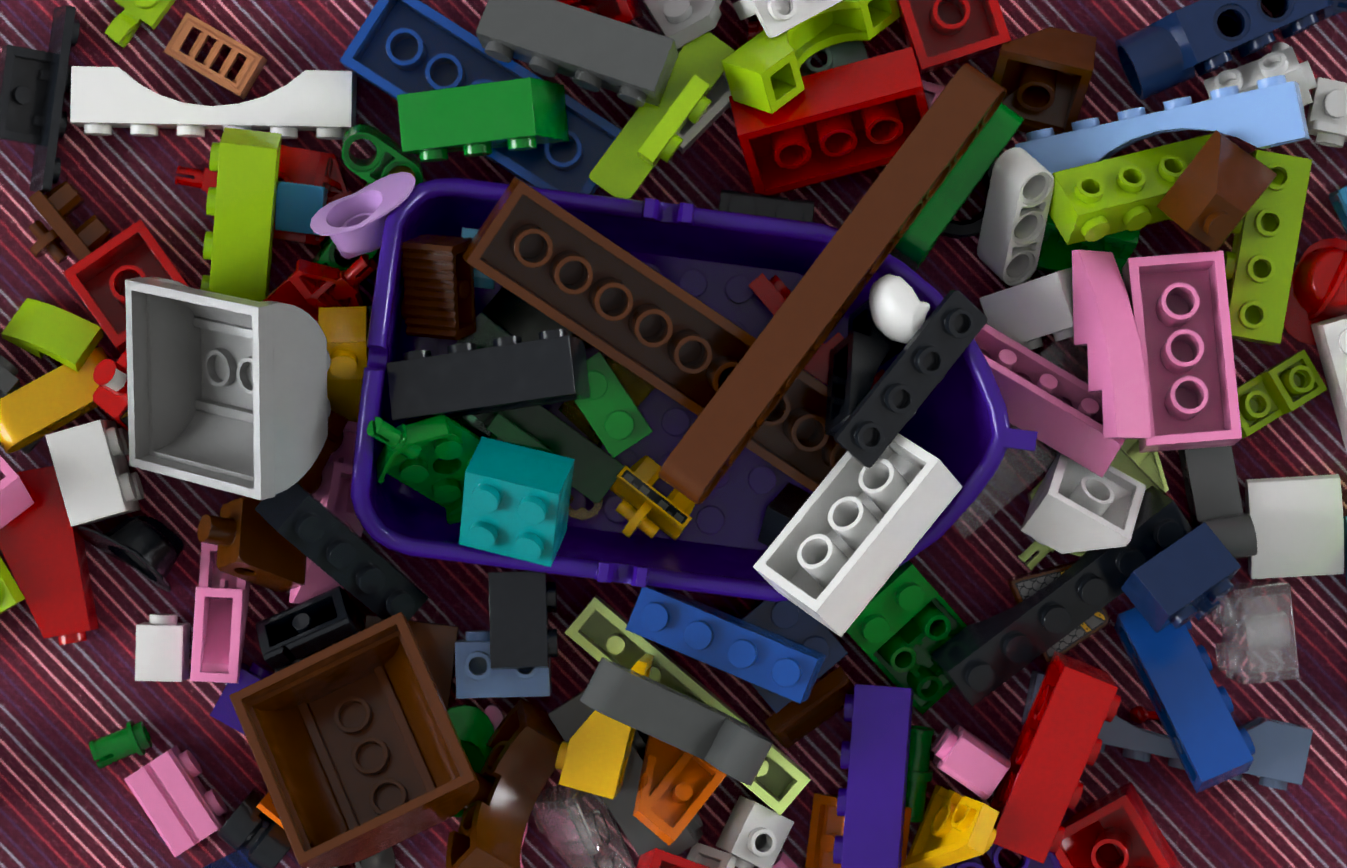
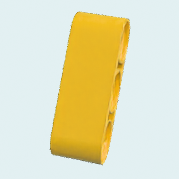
M102 347L93 350L78 372L63 364L0 399V444L7 454L26 447L99 407L93 402V394L99 387L94 382L93 373L100 361L109 359Z

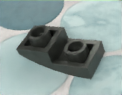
M504 287L499 290L482 310L512 336L522 337V342L539 340L538 333L542 331L566 329ZM566 329L568 335L577 337V335Z

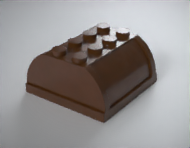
M402 612L229 695L297 862L302 868H332L365 860L453 817L475 797L479 790V781L420 651L413 631Z

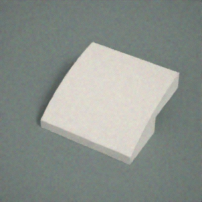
M1339 474L1246 479L1245 513L1251 516L1257 539V555L1248 557V573L1251 579L1344 574V519Z

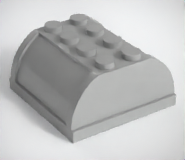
M160 277L125 279L129 466L257 500L275 497L276 494L287 490L297 483L312 467L325 444L328 435V417L331 413V405L327 397V371L330 368L331 359L327 351L326 336L316 320L303 309L277 301L258 302L191 288L178 281Z

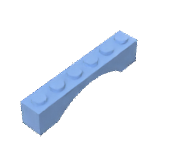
M1278 75L1258 80V89L1239 93L1238 86H1230L1210 91L1211 100L1193 104L1191 96L1181 97L1163 102V111L1146 114L1145 107H1138L1117 112L1118 121L1100 125L1099 117L1071 123L1073 131L1055 135L1053 128L1026 133L1027 141L1017 143L1015 147L1026 150L1053 174L1054 172L1110 159L1114 154L1130 145L1162 133L1185 130L1215 132L1217 130L1222 134L1239 138L1260 149L1308 140L1310 137L1299 83L1295 81L1286 82L1285 75Z

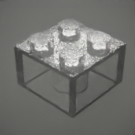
M1274 580L1233 584L1234 588L1219 600L1221 604L1212 611L1214 624H1221L1222 643H1216V659L1219 670H1225L1226 678L1241 684L1300 679L1290 584Z

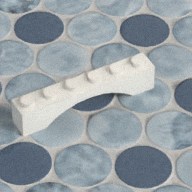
M71 66L70 122L78 127H84L85 135L110 136L112 135V128H130V135L153 137L158 136V130L162 128L177 129V136L205 137V129H221L224 131V128L227 127L244 130H270L271 133L282 134L281 139L298 138V131H316L317 139L341 140L344 137V132L356 126L357 76L353 71L305 70L287 85L263 97L239 104L207 106L183 103L159 95L139 84L119 67Z

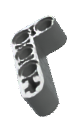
M1232 446L1178 450L1192 529L1194 530L1205 522L1235 559L1257 555V539L1253 521L1248 513H1243Z
M604 657L601 658L580 699L588 707L701 758L719 771L750 786L755 780L773 744L771 740L743 722Z

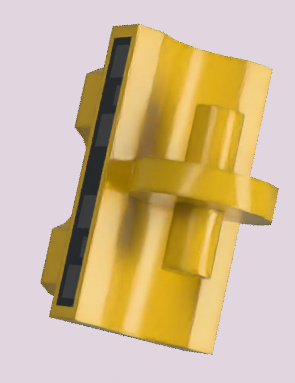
M646 455L630 469L624 466L610 488L612 492L623 500L616 508V511L629 521L622 533L630 538L638 528L653 539L661 529L676 541L691 521L692 517L689 515L696 503L675 488L667 498L653 488L659 479L658 475L661 466Z

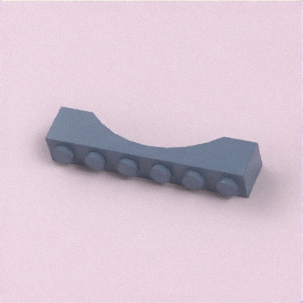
M1032 670L1021 722L1022 725L1026 720L1045 672ZM1116 715L1112 722L1104 721L1098 738L1102 740L1100 752H1104L1105 745L1123 748V757L1150 762L1151 754L1169 758L1168 766L1185 770L1168 735L1134 726ZM1257 717L1238 727V729H1246L1255 747V754L1252 755L1254 761L1249 770L1245 772L1246 774L1260 776V785L1280 790H1287L1288 782L1302 785L1313 734L1312 729L1302 725ZM1242 774L1231 779L1241 781Z

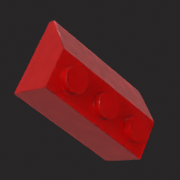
M1131 782L1090 803L1061 825L1065 827V833L1055 856L1062 868H1183Z

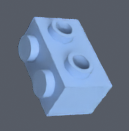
M490 630L465 631L466 639L455 642L456 699L545 697L551 695V657H549V668L492 670Z

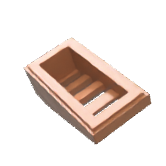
M189 13L185 14L163 51L165 54L243 100L268 61L264 56ZM194 27L201 31L188 55H186L180 49ZM211 37L216 42L202 64L196 58L208 38ZM224 46H226L231 51L217 73L211 68ZM239 55H241L246 60L234 81H231L226 77Z

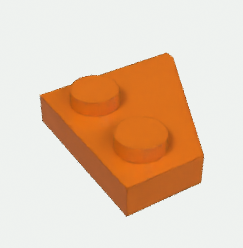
M648 735L633 816L670 846L727 775L705 760Z

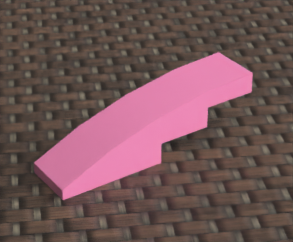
M1072 250L1074 345L1087 346L1088 392H1102L1103 438H1151L1148 387L1140 338L1129 296L1113 252Z

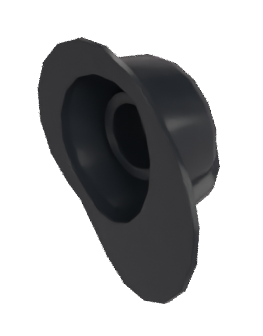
M147 516L128 517L104 535L86 527L78 526L76 528L77 533L96 548L136 569L160 589L166 592L172 590L165 579L183 551L184 544L177 535L160 521Z

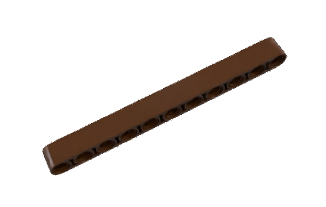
M968 63L964 64L957 71L670 453L660 469L659 478L697 505L702 504L989 122L1002 103L1007 92L1006 88Z

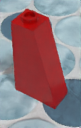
M54 466L16 472L34 504L0 529V550L19 589L25 597V601L43 638L58 636L59 645L86 641V631L98 629L99 626L84 538L77 533L76 528L78 526L71 527Z

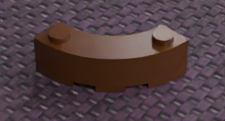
M523 698L509 711L486 744L492 750L480 773L475 772L479 781V790L475 797L463 808L464 812L458 832L455 830L449 832L446 868H521V846L529 816L544 785L556 769L557 754L562 741H564L549 718L548 713Z

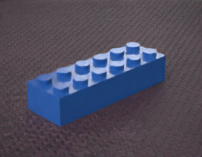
M378 0L340 59V62L346 69L353 71L354 74L396 101L397 95L528 77L543 80L514 60L507 63L488 56L484 52L485 49L482 47L478 37L420 0ZM565 94L569 133L568 142L537 144L536 149L523 151H508V147L492 148L493 154L484 155V157L531 187L594 195L599 186L590 180L589 174L619 135L621 129Z

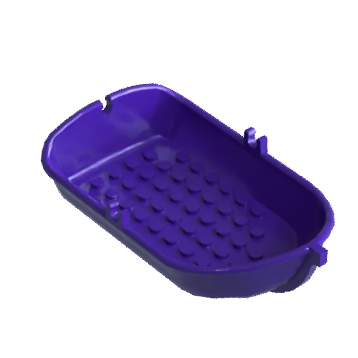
M437 178L417 184L409 197L397 208L389 212L385 220L368 331L367 347H369L367 367H364L350 496L355 515L370 537L392 551L414 557L596 579L597 582H616L631 584V586L637 587L652 586L771 602L789 601L778 593L753 568L755 563L768 549V546L759 542L758 538L767 506L788 483L810 494L813 492L746 447L707 499L700 505L695 504L689 515L692 517L691 521L676 541L661 529L653 539L638 528L628 538L622 531L629 521L616 511L618 505L623 501L619 496L609 489L599 503H594L572 487L567 531L552 567L459 545L461 522L452 525L448 524L444 507L387 473L384 477L385 482L382 484L378 482L376 461L385 444L367 434V426L372 419L375 421V417L382 418L395 428L402 424L392 420L386 363L402 361V353L409 351L430 350L431 356L448 354L447 347L450 345L475 343L476 349L493 347V339L512 336L482 311L503 287L495 282L494 289L474 287L476 332L459 340L409 336L406 334L407 325L401 315V303L405 291L403 286L405 279L401 273L402 254L404 252L402 250L403 242L423 234L461 237L462 227L479 230L509 186V184L466 178ZM532 187L755 338H758L774 315L748 285L762 273L768 280L776 274L792 292L839 230L822 223L696 208L691 203L672 204L659 202V200L645 198L644 201ZM889 254L826 338L824 344L837 332L844 339L848 336L849 315L869 299L873 283L884 275L891 274L902 277L913 288L920 301L929 303L930 309L925 320L929 318L944 298L908 265ZM975 338L948 370L943 380L917 409L915 415L899 432L905 438L940 459L963 486L899 566H902L948 531L977 499L997 472L1008 448L1035 451L1038 432L1010 428L1007 406L993 372ZM584 341L586 360L600 352ZM901 352L895 354L880 366L877 373L881 369L886 371ZM602 353L653 429L652 433L614 458L630 469L646 455L662 467L670 453L698 416ZM574 400L542 405L609 454ZM473 415L450 418L479 437L488 438L492 433L486 429L482 421ZM661 478L653 486L666 498L674 489Z

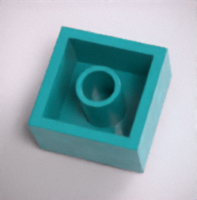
M481 437L465 471L459 545L552 567L567 531L575 459Z

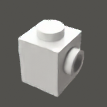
M739 796L715 846L732 854L736 858L735 866L738 868H754V866L758 868H772L794 821L782 815L780 816L778 813L755 801Z

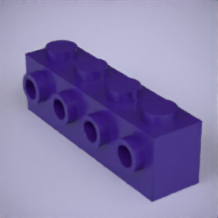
M855 684L854 694H846L844 722H852L851 741H842L840 768L848 769L847 788H839L837 798V816L845 817L843 836L835 835L833 863L841 864V868H901L914 690L912 688Z

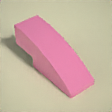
M201 542L199 587H196L190 681L238 684L246 632L250 582L220 571L216 565L218 545Z

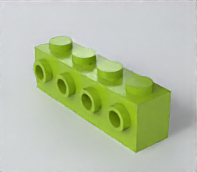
M225 127L220 143L212 142L209 170L218 171L217 187H209L206 215L214 216L213 232H205L203 259L211 260L210 275L202 276L200 290L258 302L263 301L269 295L282 134Z
M1212 134L1054 172L1052 174L1054 177V189L1049 215L1066 244L1071 245L1082 241L1093 242L1125 230L1136 231L1146 225L1168 219L1173 221L1157 205Z
M1255 150L1250 155L1274 171L1277 176L1232 232L1235 234L1232 252L1226 251L1224 254L1232 339L1277 345L1281 344L1312 159Z

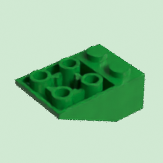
M907 561L894 571L846 632L896 687L912 688L914 690L913 705L923 715L953 687L930 654L967 625L914 565Z

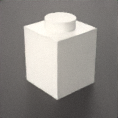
M149 614V622L136 625L135 681L183 682L189 679L190 623H178L177 614Z

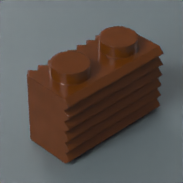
M423 234L403 242L402 250L404 252L402 254L401 273L405 279L403 283L405 291L401 303V315L407 325L405 331L407 335L459 340L476 332L474 267L468 264L462 257L472 241L471 237Z

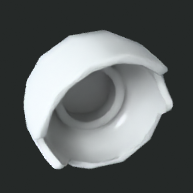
M884 275L875 281L870 289V311L876 327L890 340L908 344L925 323L927 312L930 309L929 303L920 301L913 288L900 276Z

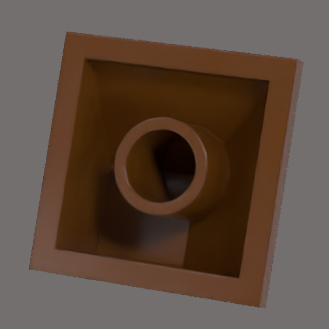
M1049 27L1002 44L992 80L1007 89L1002 103L1025 119L1018 128V131L1028 133L1040 129L1053 128L1055 135L1073 131L1071 123L1076 122L1093 73L1097 37Z
M1216 130L1157 207L1187 233L1216 252L1277 174Z

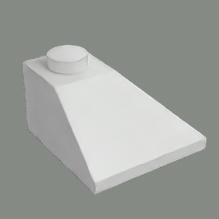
M1058 452L1029 505L1021 531L1031 536L1036 542L1047 545L1061 554L1126 547L1132 538L1146 485L1111 465L1104 476L1100 477Z

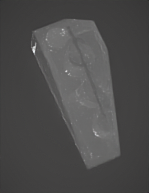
M559 784L545 789L538 796L533 809L535 823L541 833L547 834L552 847L571 868H636L616 821L601 796Z

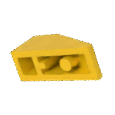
M367 306L319 307L318 324L326 336L327 351L331 359L330 368L327 371V397L330 401L331 410L347 418L348 421L358 422L364 367H367L369 347H367Z
M645 653L631 670L649 678L655 655ZM595 710L570 738L569 742L562 741L555 763V768L562 770L559 785L613 800L622 788L636 729Z

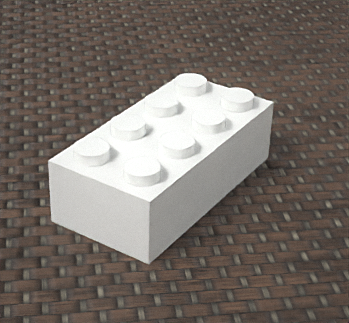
M899 433L870 468L861 465L846 451L755 563L753 568L778 593L842 637L963 486L940 459Z

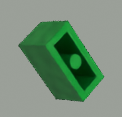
M600 351L586 360L590 398L574 401L611 457L614 458L652 433L653 429Z

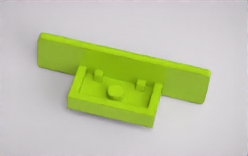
M707 32L685 44L678 53V58L659 107L646 102L643 107H638L589 174L590 180L613 197L631 199L660 158L667 163L683 142V139L678 134L688 120L696 124L710 106L712 101L706 96L725 72L722 60L735 50L711 32Z

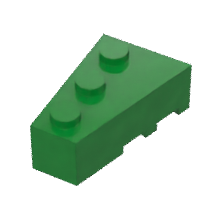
M528 77L397 95L402 152L418 154L420 162L448 160V152L464 151V156L467 157L493 154L492 148L508 147V151H523L536 149L537 144L569 141L565 89L562 84Z

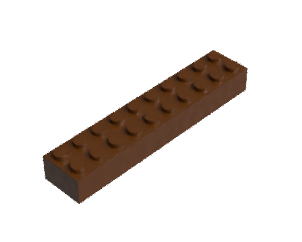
M516 176L462 255L468 264L697 416L701 414L757 339ZM803 370L747 444L746 448L814 492L846 453V450L834 440V437L825 434L828 386Z

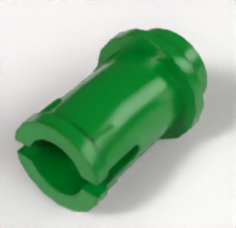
M133 721L126 722V728L89 741L92 757L99 769L136 753L139 756H143L146 753L145 750L152 747L150 734L142 721L136 724Z

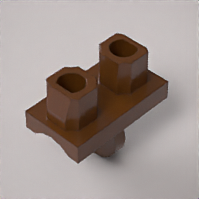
M68 181L52 188L47 193L38 190L28 198L53 228L48 231L40 220L35 221L29 226L30 231L38 239L30 248V252L35 258H39L49 252L58 264L63 262L69 256L59 244L63 240L80 261L105 244L113 235L107 225L95 214L78 228L75 227L67 216L84 203L85 200Z

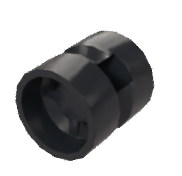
M254 788L217 833V836L236 851L246 849L248 851V861L255 867L275 868L291 849V845L285 830L256 807L265 795L257 788Z

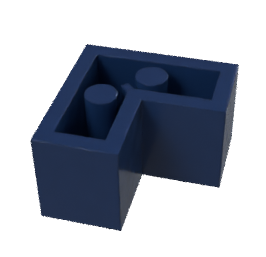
M1204 522L1135 569L1121 589L1154 631L1158 633L1169 624H1172L1177 629L1194 616L1199 621L1214 611L1221 604L1219 600L1234 588L1230 580L1241 568V565Z

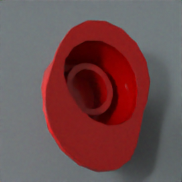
M1339 238L1321 239L1310 245L1300 257L1293 271L1284 328L1298 342L1309 345H1316L1310 324L1347 314V241Z

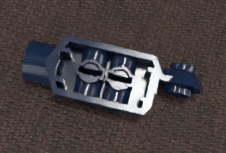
M1199 0L1174 11L1141 30L1116 40V50L1131 88L1140 100H1144L1194 78L1195 70L1198 77L1224 66L1225 63L1233 60L1231 53L1238 51L1240 57L1243 58L1266 48L1268 44L1276 41L1274 37L1276 33L1281 32L1283 39H1287L1309 29V26L1341 12H1347V0ZM1261 2L1270 7L1273 15L1272 18L1264 14L1261 9ZM1217 21H1222L1228 26L1230 37L1220 32Z

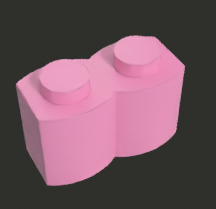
M956 725L952 731L945 727L931 747V751L935 753L933 763L937 765V768L984 800L992 795L1011 765V761L1003 754L960 725Z

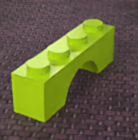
M842 0L774 38H769L764 30L722 60L733 101L773 114L805 90L800 67L809 57L824 48L838 43L871 40L901 17L897 0Z

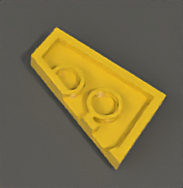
M936 784L904 867L943 868L985 854L992 846L996 837L994 825L999 811L985 803L962 796Z

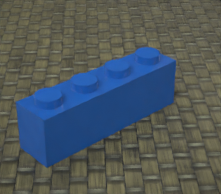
M642 587L625 629L800 704L809 699L826 656L670 589L660 587Z
M1136 607L1118 614L1114 629L1196 793L1247 772L1254 761L1252 757L1255 754L1254 744L1246 729H1238L1230 714L1234 712V707L1228 692L1223 686L1217 688L1209 672L1213 670V666L1206 649L1201 644L1196 646L1188 631L1192 629L1191 621L1189 620L1177 629L1172 624H1169L1156 633Z

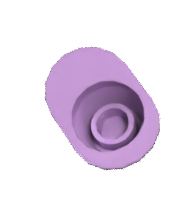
M408 172L387 175L351 195L337 199L322 207L311 218L310 227L316 234L330 236L344 258H353L381 248L384 224L389 212L397 208L409 197L415 188L416 179Z

